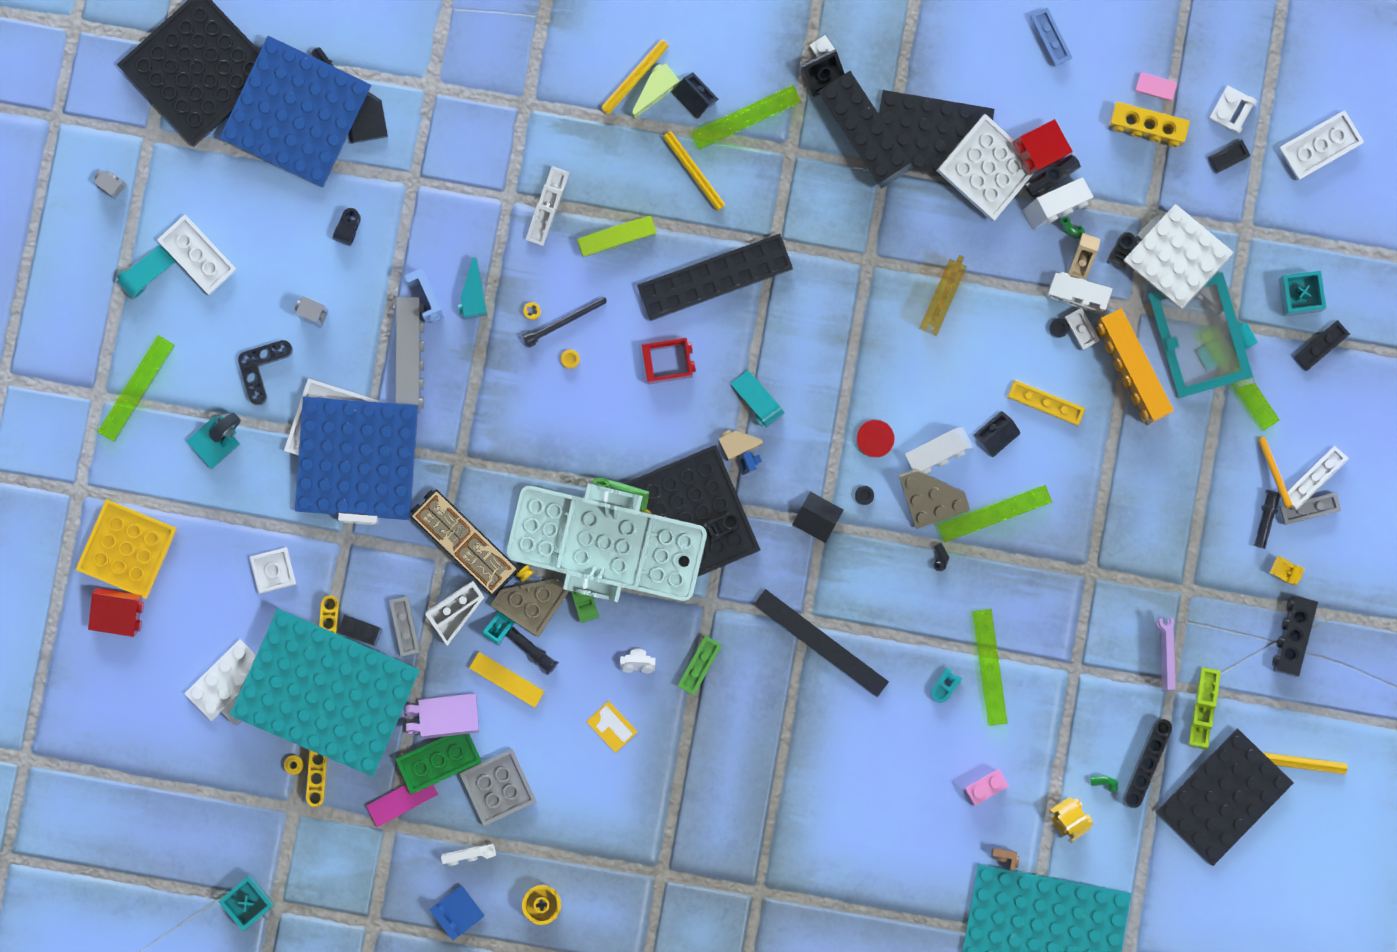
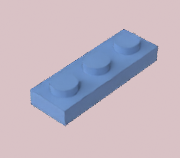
M1048 7L1030 15L1054 67L1071 60L1072 55Z

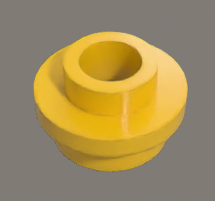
M289 756L284 762L286 772L291 775H297L303 770L304 763L299 756ZM293 761L297 763V767L295 769H292L290 767V764Z

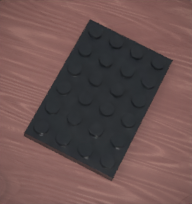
M883 90L879 115L911 162L913 167L910 170L911 172L943 177L937 172L938 168L984 114L993 120L995 109Z
M1236 728L1156 812L1202 857L1214 866L1294 782Z

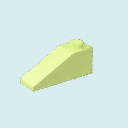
M666 63L662 66L659 64L652 70V74L632 111L634 119L673 91L680 83V80Z

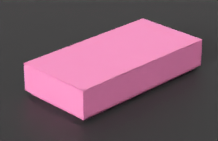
M1140 72L1135 92L1172 101L1177 82Z

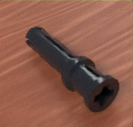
M1272 490L1265 491L1267 495L1264 505L1261 506L1263 513L1253 545L1262 549H1266L1274 515L1278 513L1277 506L1281 497L1279 492Z
M515 627L506 634V637L533 659V663L542 667L547 675L559 664L558 661L551 659L545 650H540Z

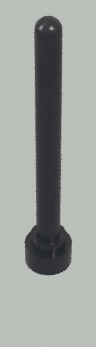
M601 297L535 333L534 331L524 333L522 336L529 348L535 346L541 337L606 304L607 299Z

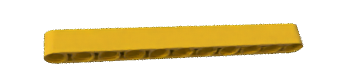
M330 595L322 599L319 626L326 629L324 621L326 619H333L334 626L327 630L338 634L340 605L338 599ZM330 599L334 600L336 604L332 610H328L325 607L326 601ZM310 750L306 801L310 806L318 807L325 800L328 758L323 756V763L316 765L313 758L318 753ZM315 773H319L322 776V781L319 784H314L312 781V776ZM314 792L321 796L320 802L317 804L312 803L310 800Z

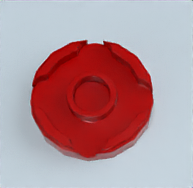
M870 420L860 427L856 442L864 455L870 458H880L891 451L895 435L892 428L886 422Z

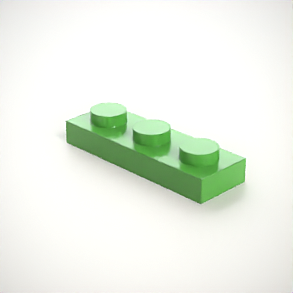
M705 635L678 687L695 695L722 644Z

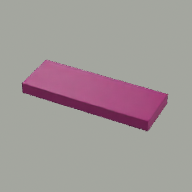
M404 785L366 807L376 826L379 827L439 794L434 785L411 795L407 785Z

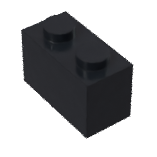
M344 614L337 633L376 647L383 629Z

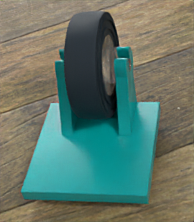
M231 413L226 417L220 415L217 418L214 416L186 442L213 469L240 445L235 438L237 433L235 429L241 420L235 413Z

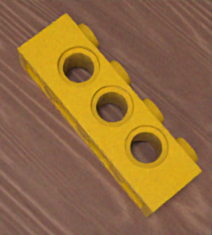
M1116 101L1109 127L1113 128L1112 130L1115 132L1123 133L1125 131L1131 133L1134 137L1142 138L1144 136L1148 137L1152 142L1159 143L1163 141L1167 142L1171 147H1179L1185 143L1190 121ZM1132 117L1135 120V124H1128L1126 118ZM1144 123H1152L1153 129H1147L1144 126ZM1163 127H1169L1172 133L1165 134Z

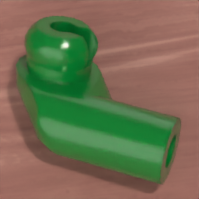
M1069 217L1061 219L1065 232L1074 238L1079 239L1082 233H1085L1082 226L1074 228Z
M1106 775L1091 776V786L1108 785L1109 792L1118 791L1117 784L1119 783L1116 779Z

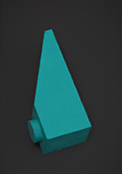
M476 257L472 258L461 295V304H458L459 313L464 315L465 320L488 316Z

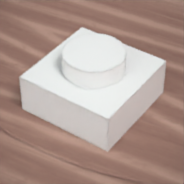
M826 35L809 45L816 58L834 50Z

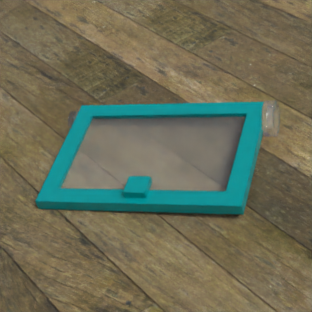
M1218 271L1183 310L1178 308L1159 291L1149 294L1179 398L1234 382L1236 388L1255 383L1223 272L1219 273Z

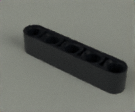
M1166 719L1155 721L1151 727L1122 798L1124 805L1128 808L1139 807L1145 797L1172 732V724ZM1161 722L1167 727L1165 733L1158 731V725ZM1153 740L1159 743L1157 751H1153L1150 748V743ZM1146 758H1149L1152 762V766L1149 769L1143 766V761ZM1138 776L1144 778L1145 782L1142 787H1138L1135 783ZM1130 794H1134L1137 797V802L1134 805L1128 802Z

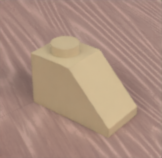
M1082 233L1068 272L1070 276L1087 279L1101 239Z
M731 430L722 433L721 438L718 440L728 462L743 453L763 445L762 439L738 431L731 432Z

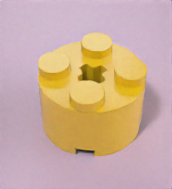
M1068 797L1050 809L1049 814L1053 813L1054 816L1051 819L1062 836L1067 834L1069 837L1067 841L1072 843L1090 831L1091 825L1094 823L1088 814L1085 815L1081 810L1083 806L1077 798L1071 799Z
M537 885L531 888L522 900L524 915L529 921L537 925L551 923L561 912V897L553 887L548 885ZM540 899H543L545 903L547 902L544 910H541V907H537Z

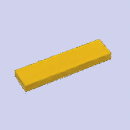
M1014 380L1007 396L1008 399L1077 427L1086 409L1017 380Z
M478 652L469 669L536 708L545 693L539 687Z

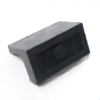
M694 72L684 77L672 91L697 119L719 100Z
M1001 411L973 436L985 447L989 455L994 457L1020 435L1021 432L1012 418Z

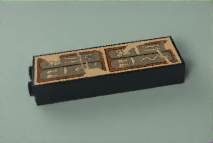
M437 489L435 491L430 490L424 496L425 501L421 505L417 504L412 508L410 517L494 598L520 569Z

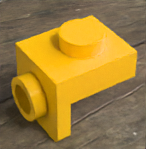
M1277 556L1269 573L1285 583L1297 585L1305 569L1294 565L1283 557Z

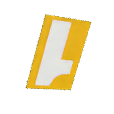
M609 700L586 721L615 753L638 732Z

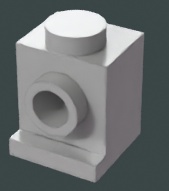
M100 170L95 176L96 180L94 183L114 199L117 198L127 185L111 171L107 174L105 171Z

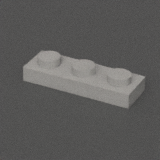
M1336 492L1308 499L1297 511H1294L1291 507L1285 508V505L1279 507L1284 525L1341 511Z
M409 597L389 600L401 657L420 653Z

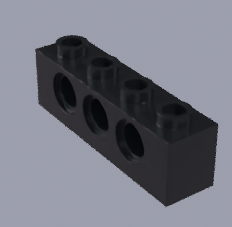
M1293 596L1292 599L1288 600L1286 606L1288 615L1287 618L1283 619L1281 629H1284L1282 637L1279 636L1276 645L1279 650L1272 660L1273 671L1299 677L1318 605L1317 601L1299 596ZM1296 612L1301 613L1303 616L1301 623L1294 619ZM1291 631H1295L1298 634L1296 641L1290 639ZM1287 649L1293 652V658L1291 660H1288L1285 657V651Z

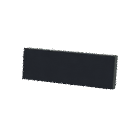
M1337 320L1294 358L1305 371H1308L1348 337L1350 333Z

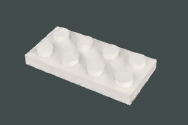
M1344 110L1279 148V151L1299 181L1362 145L1364 141Z
M186 215L181 217L157 239L209 296L237 271L231 262Z
M239 639L184 694L210 721H213L221 713V710L240 693L256 654Z

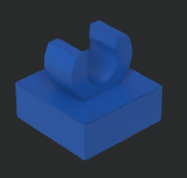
M750 451L737 457L743 475L756 470L755 465L762 462L760 455L752 457Z

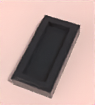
M1240 140L1208 156V159L1216 174L1249 158L1251 155L1243 140Z

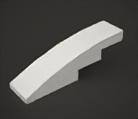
M554 166L551 167L525 240L544 246L570 172Z

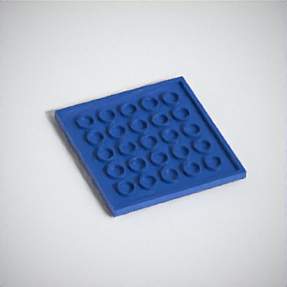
M267 36L219 139L323 188L372 85L271 36Z
M303 396L295 512L334 515L342 513L410 520L419 405Z

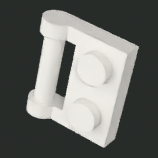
M1227 85L1209 120L1235 134H1240L1242 131L1241 127L1251 108L1255 107L1257 100ZM1240 101H1242L1246 104L1244 105L1235 124H1233L1229 121L1232 118Z

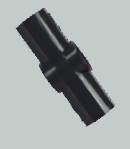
M1070 154L1060 162L1050 166L1046 171L1024 185L1027 192L1034 199L1047 189L1057 185L1061 180L1081 168L1079 160L1076 156ZM1048 173H1056L1058 179H1050Z

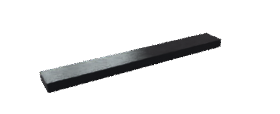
M765 589L754 605L876 697L880 695L889 683L888 680Z

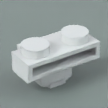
M643 649L631 650V655L621 656L620 670L626 673H631L635 670L650 674L655 671V658L646 656V651Z

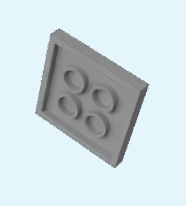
M513 749L459 773L483 826L537 802Z

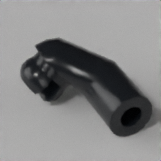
M941 542L933 547L938 555L933 564L936 571L945 570L949 561V555Z

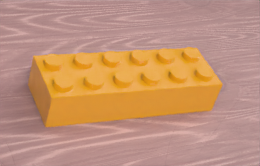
M1122 308L1102 317L1096 323V332L1100 338L1103 337L1107 353L1109 355L1112 354L1115 360L1113 365L1123 376V385L1131 391L1132 395H1130V398L1135 406L1138 405L1141 411L1139 412L1141 420L1150 425L1174 412V409Z

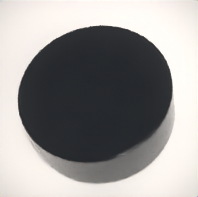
M1055 319L1049 326L1050 334L1055 338H1063L1069 331L1068 323L1064 319Z
M861 486L855 492V499L860 505H869L874 499V491L868 486Z

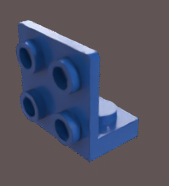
M459 886L429 909L452 941L485 916L463 886Z

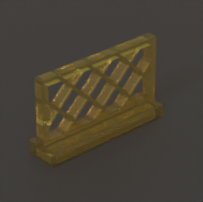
M959 255L956 261L949 259L920 325V330L937 336L967 266L962 264L963 256Z

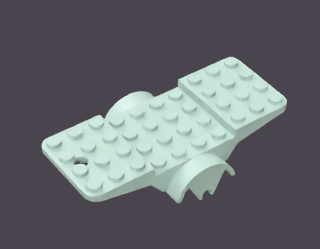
M589 483L585 498L534 486H526L520 492L508 542L507 555L516 562L566 574L563 589L583 595L618 602L621 587L686 601L694 594L707 532L700 525L639 511L643 497L640 495ZM681 556L689 558L690 563L688 566L682 567L679 565V558Z

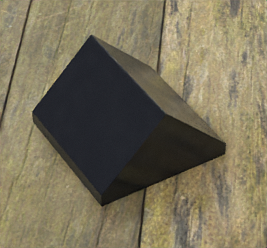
M836 49L801 65L800 71L813 97L819 95V90L845 74Z
M810 491L792 525L826 543L844 509Z

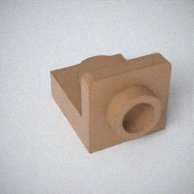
M992 848L991 856H996L995 860L1007 862V858L1010 859L1009 871H1014L1015 868H1018L1020 857L1017 856V852Z

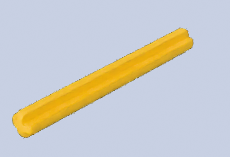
M664 40L659 41L601 107L603 112L610 114L669 48L667 42Z
M671 131L663 136L664 140L717 211L723 209L725 203Z
M1264 753L1276 766L1345 775L1348 769L1346 763Z

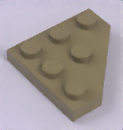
M918 469L898 475L916 529L970 510L965 492L959 488H955Z
M549 579L501 589L490 606L539 638L569 593V590H564V584L556 579Z

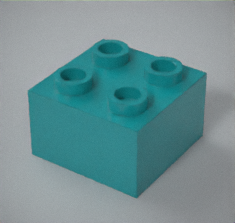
M1321 271L1289 274L1279 278L1284 316L1322 312L1327 308Z
M252 875L247 876L218 901L242 931L248 930L276 906Z

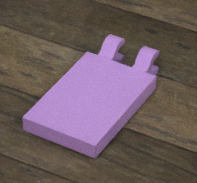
M1159 618L1156 620L1155 625L1161 631L1162 691L1176 690L1174 619H1166L1167 624L1164 625L1163 618Z
M476 693L418 700L419 706L405 705L407 717L419 716L420 724H406L408 735L421 734V738L426 739L479 732Z

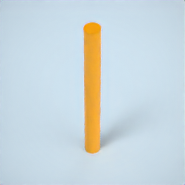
M1265 437L1259 438V444L1285 508H1290L1293 504Z

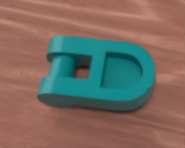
M946 668L931 689L932 699L938 703L947 701L963 678L955 676L951 673L952 670ZM946 679L952 682L950 687L944 684Z

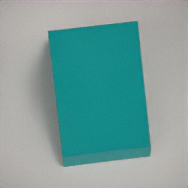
M498 612L484 629L482 635L500 646L515 622L501 612Z

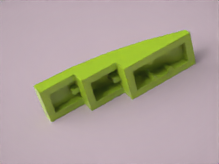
M647 216L578 238L576 241L583 258L634 243L639 239L654 236L657 234L652 217Z
M1201 668L1188 747L1207 750L1209 747L1210 731L1213 726L1214 710L1218 698L1221 674L1219 670Z

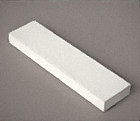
M1336 446L1325 454L1287 491L1293 504L1291 508L1294 511H1297L1349 460Z

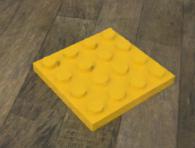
M106 499L75 570L130 593L142 595V598L148 599L178 528Z

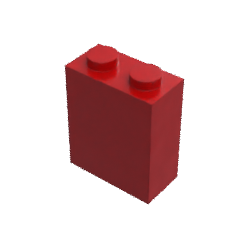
M1056 119L1012 141L1014 150L1023 162V167L1029 175L1065 158L1073 152Z
M96 588L92 592L88 630L134 637L142 628V620H140V613H143L144 610L142 595Z

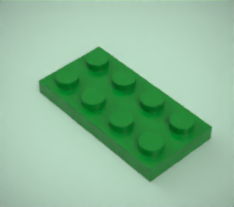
M470 733L442 737L395 759L411 795L482 763Z

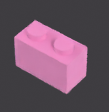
M997 769L967 786L964 790L973 806H976L1009 785L1000 770Z

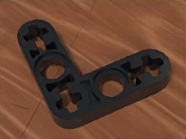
M280 340L244 351L239 355L238 363L249 399L254 405H263L267 400V393L259 366L290 357L293 347L288 341ZM283 344L289 347L286 350V354H283L282 351L277 352V357H275V353L272 350V347H275V350L281 349ZM263 350L271 352L269 359H261L260 354ZM253 353H256L259 360L258 363H256L255 359L251 360L249 365L242 363L245 360V356L249 358L255 357ZM251 373H255L258 376V380L254 384L249 383L247 380ZM261 385V388H257L258 392L260 394H263V396L260 397L261 401L253 399V397L256 396V393L254 389L250 391V387L253 388Z

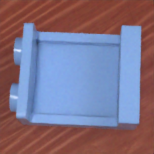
M423 268L405 275L411 289L422 285L430 303L431 310L422 313L425 322L433 324L440 321V317L444 315Z

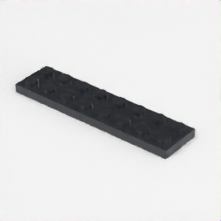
M779 233L638 284L637 287L649 320L653 321L793 270V266Z

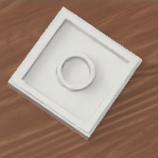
M287 547L249 557L258 594L297 585Z

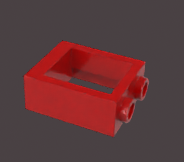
M687 338L642 344L648 385L693 378V372H696L695 362L690 360V354L693 353L692 343L687 342ZM683 346L687 372L654 377L650 351Z

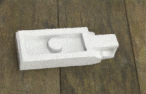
M493 843L442 854V864L447 863V866L459 864L458 861L466 859V862L478 860L477 856H483L486 859L496 856L495 846Z

